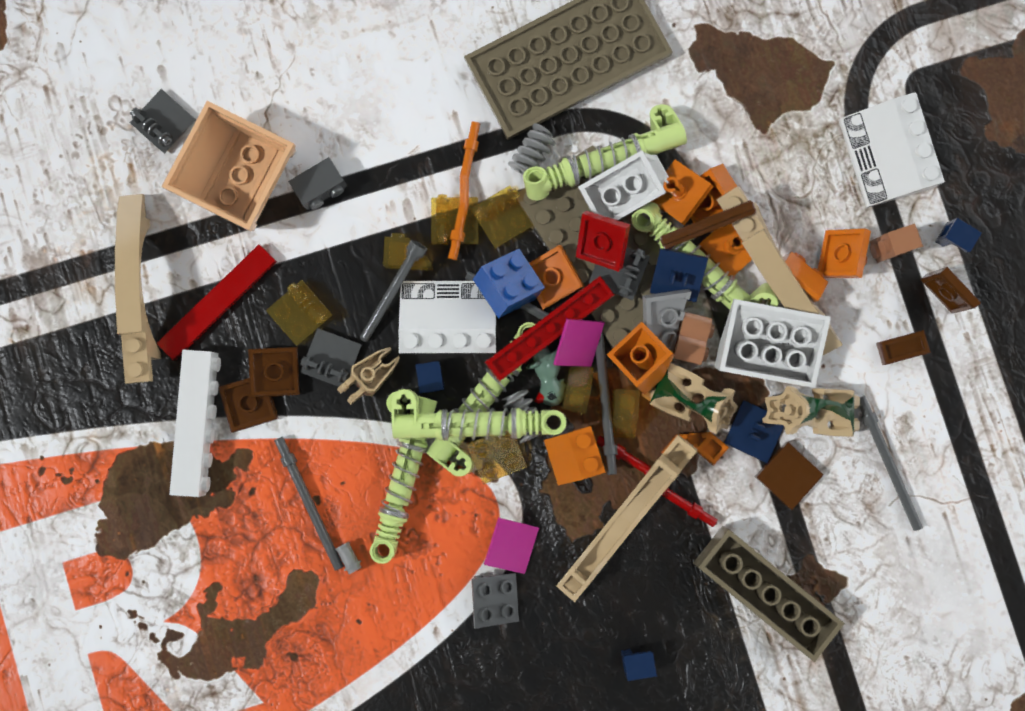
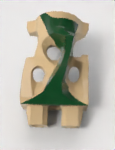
M670 363L657 388L653 387L646 395L642 393V396L650 401V405L677 418L690 422L692 419L690 417L691 411L703 416L707 422V428L716 435L721 428L728 429L731 418L738 409V406L733 401L735 390L730 388H724L722 392L709 390L704 386L705 380L672 363ZM690 379L692 384L684 386L683 380ZM699 394L704 396L703 400L699 403H695L692 400L693 396ZM681 403L684 405L685 410L682 412L674 408V405Z
M787 386L783 394L765 397L767 414L762 418V423L783 425L786 434H795L802 426L813 428V434L825 436L853 437L854 432L860 430V421L854 418V409H858L860 406V397L854 395L853 390L812 389L813 398L799 392L795 387ZM784 404H786L787 406L785 407V409H784V411H783V410H782V406H783Z

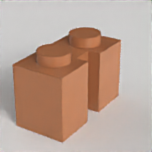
M915 223L869 241L871 245L870 253L877 263L923 247Z

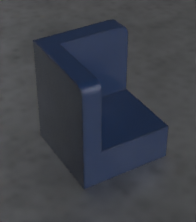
M956 218L946 223L935 242L942 247L953 244L968 253L973 249L982 232Z
M438 361L416 364L419 392L421 394L445 390L441 367Z
M631 649L621 651L624 672L628 681L657 676L652 651L632 653Z

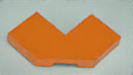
M711 432L679 434L698 449L697 453L713 466L729 448ZM676 434L672 438V440L667 444V446L662 450V454L665 452V450L669 447V445L673 442V440L677 437L678 434Z

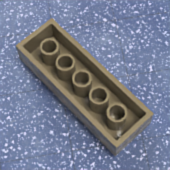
M724 526L719 529L693 562L694 565L813 662L818 659L845 624Z

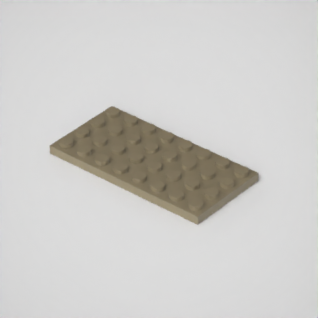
M573 0L464 56V60L507 140L533 128L534 123L540 124L672 55L673 51L645 0Z
M592 145L591 147H589V148L586 149V150H587V152H591V151H594V150H596V149H595V147ZM585 150L575 156L576 160L578 156L585 154ZM581 177L580 183L577 186L571 187L563 184L562 188H559V186H557L556 190L552 188V191L549 192L546 198L538 201L529 199L524 188L514 195L515 199L549 251L558 245L563 246L585 285L576 291L578 293L590 284L589 280L596 265L576 257L582 213L586 210L590 211L578 187L587 181ZM634 212L618 221L630 224L627 247L636 250V248L645 251L646 255L650 256L635 297L632 301L615 294L590 313L594 321L604 322L602 332L612 349L638 324L643 322V296L651 294L650 288L660 251V246L653 240L654 237L649 236L650 232H641L634 228L631 221ZM686 301L685 308L689 307L695 302Z

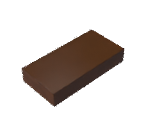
M924 330L876 343L882 365L931 353Z

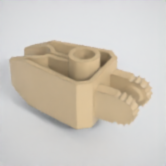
M390 347L376 351L351 367L350 378L337 388L340 393L347 391L353 384L359 388L347 400L350 404L356 402L363 395L373 396L392 374L400 357H396L388 364L381 362L391 353L392 349Z

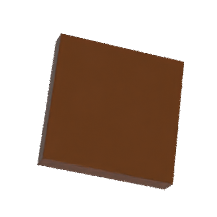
M948 267L927 273L921 278L924 285L951 313L975 309L981 303Z
M297 347L248 349L250 398L300 395Z
M249 378L218 387L231 433L279 419L273 397L250 398Z
M786 442L756 474L755 478L784 505L793 510L824 474L789 442Z

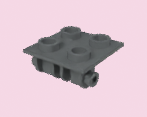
M162 89L158 91L143 109L133 108L130 112L132 116L130 124L164 154L196 120Z
M626 247L623 268L619 272L596 264L589 283L601 276L613 293L633 301L650 256L646 255L645 251L636 248V250Z
M317 328L308 354L301 360V373L339 387L350 377L351 367L355 364L362 345Z
M516 573L488 577L477 575L474 576V579H471L475 629L519 622Z

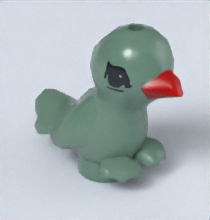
M546 346L532 357L534 362L528 364L526 368L535 369L541 381L540 392L534 402L552 407L562 402L566 384L563 383L564 378L558 381L557 375L560 366L553 364L557 349L551 352L548 346Z

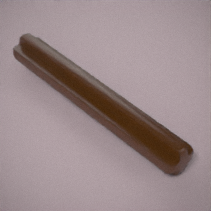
M749 200L662 235L660 237L661 244L664 249H669L756 214L754 203L752 200Z

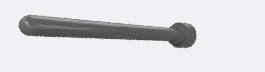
M410 240L406 247L407 257L362 332V341L366 342L370 339L414 262L424 257L428 249L421 243Z

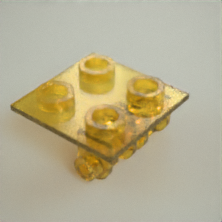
M510 185L470 209L495 249L534 226L517 200L520 196L515 188L512 190Z
M440 194L438 198H431V244H451L450 235L451 230H454L460 197L447 198V195ZM469 197V207L463 230L465 237L461 244H478V197Z
M303 280L297 284L292 283L287 288L288 292L266 310L296 346L332 316L331 312Z
M505 431V436H502L501 439L498 436H489L486 440L484 436V438L466 444L483 485L527 467L517 440L515 438L512 439L508 431Z

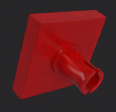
M586 210L582 213L576 257L619 272L624 264L630 224Z

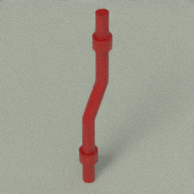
M600 435L596 443L601 447L605 446L604 437ZM616 444L618 455H615L617 460L622 459L645 475L651 469L648 464L625 451L626 448L622 445ZM669 488L662 494L663 497L686 510L687 514L692 518H699L711 527L716 525L718 519L705 512L703 507L697 503L687 501Z

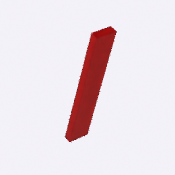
M258 244L156 344L172 360L176 361L182 355V350H187L277 261Z
M599 276L484 363L500 382L561 336L566 319L582 320L615 294L602 277Z

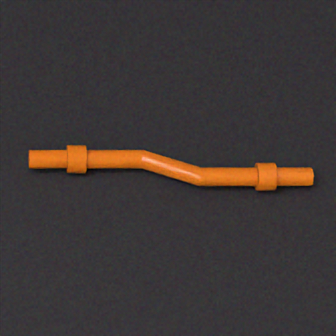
M475 121L471 122L468 139H465L463 148L465 154L460 173V204L454 230H451L450 240L452 241L448 259L457 260L460 244L463 243L465 237L463 230L469 207V175L474 152H477L479 145L477 138L480 123Z

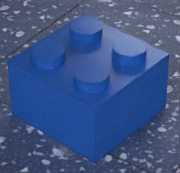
M520 249L481 266L473 278V281L498 319L534 301L545 289V286Z

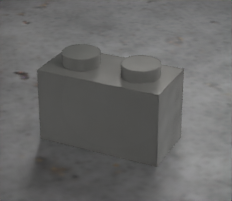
M330 157L288 181L307 210L319 208L324 204V200L329 197L339 196L344 192V188L347 187Z

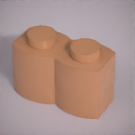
M685 312L684 319L680 321L677 331L678 338L673 351L674 360L694 365H701L703 361L706 362L709 354V348L706 347L707 340L712 338L715 325L712 324V318Z

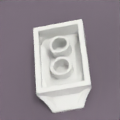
M641 150L580 185L578 188L591 212L620 220L665 194L666 190L663 184L664 181L667 184L669 183L666 180L669 176L657 155L647 154Z

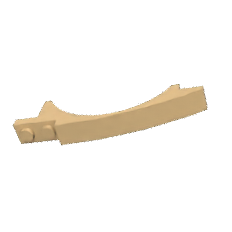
M739 185L717 199L723 211L749 201ZM754 202L756 214L732 223L742 239V245L784 308L825 315L809 298L789 269L766 227L758 205ZM830 324L823 355L843 345Z
M144 194L119 196L117 209L115 303L117 334L121 335L125 384L153 381L151 360L161 359V352L153 338L148 323L141 284L142 247L145 235L150 228V220L146 218Z
M678 434L556 587L575 602L654 503L676 479L698 449Z

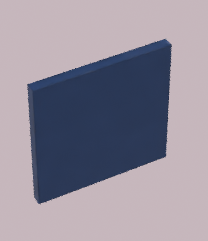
M660 248L650 293L657 294L689 289L692 292L690 299L687 301L697 302L708 257Z
M743 400L724 443L768 463L784 426L762 423V418L766 416L767 411Z

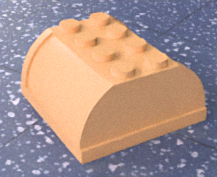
M206 101L161 187L250 232H254L257 227L256 222L287 162L296 152V145Z

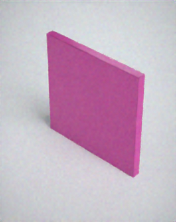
M566 319L553 364L555 366L591 367L604 322Z
M498 517L484 565L525 574L539 528Z

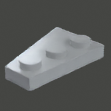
M689 289L643 296V323L672 353L677 342V331L680 321L684 319L685 304L691 296L692 291Z

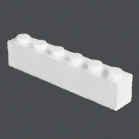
M182 350L170 495L201 497L205 496L206 492L210 489L211 481L210 477H208V468L211 467L213 460L212 453H210V445L215 437L212 422L217 414L214 399L219 390L216 376L221 367V359L218 357V353Z

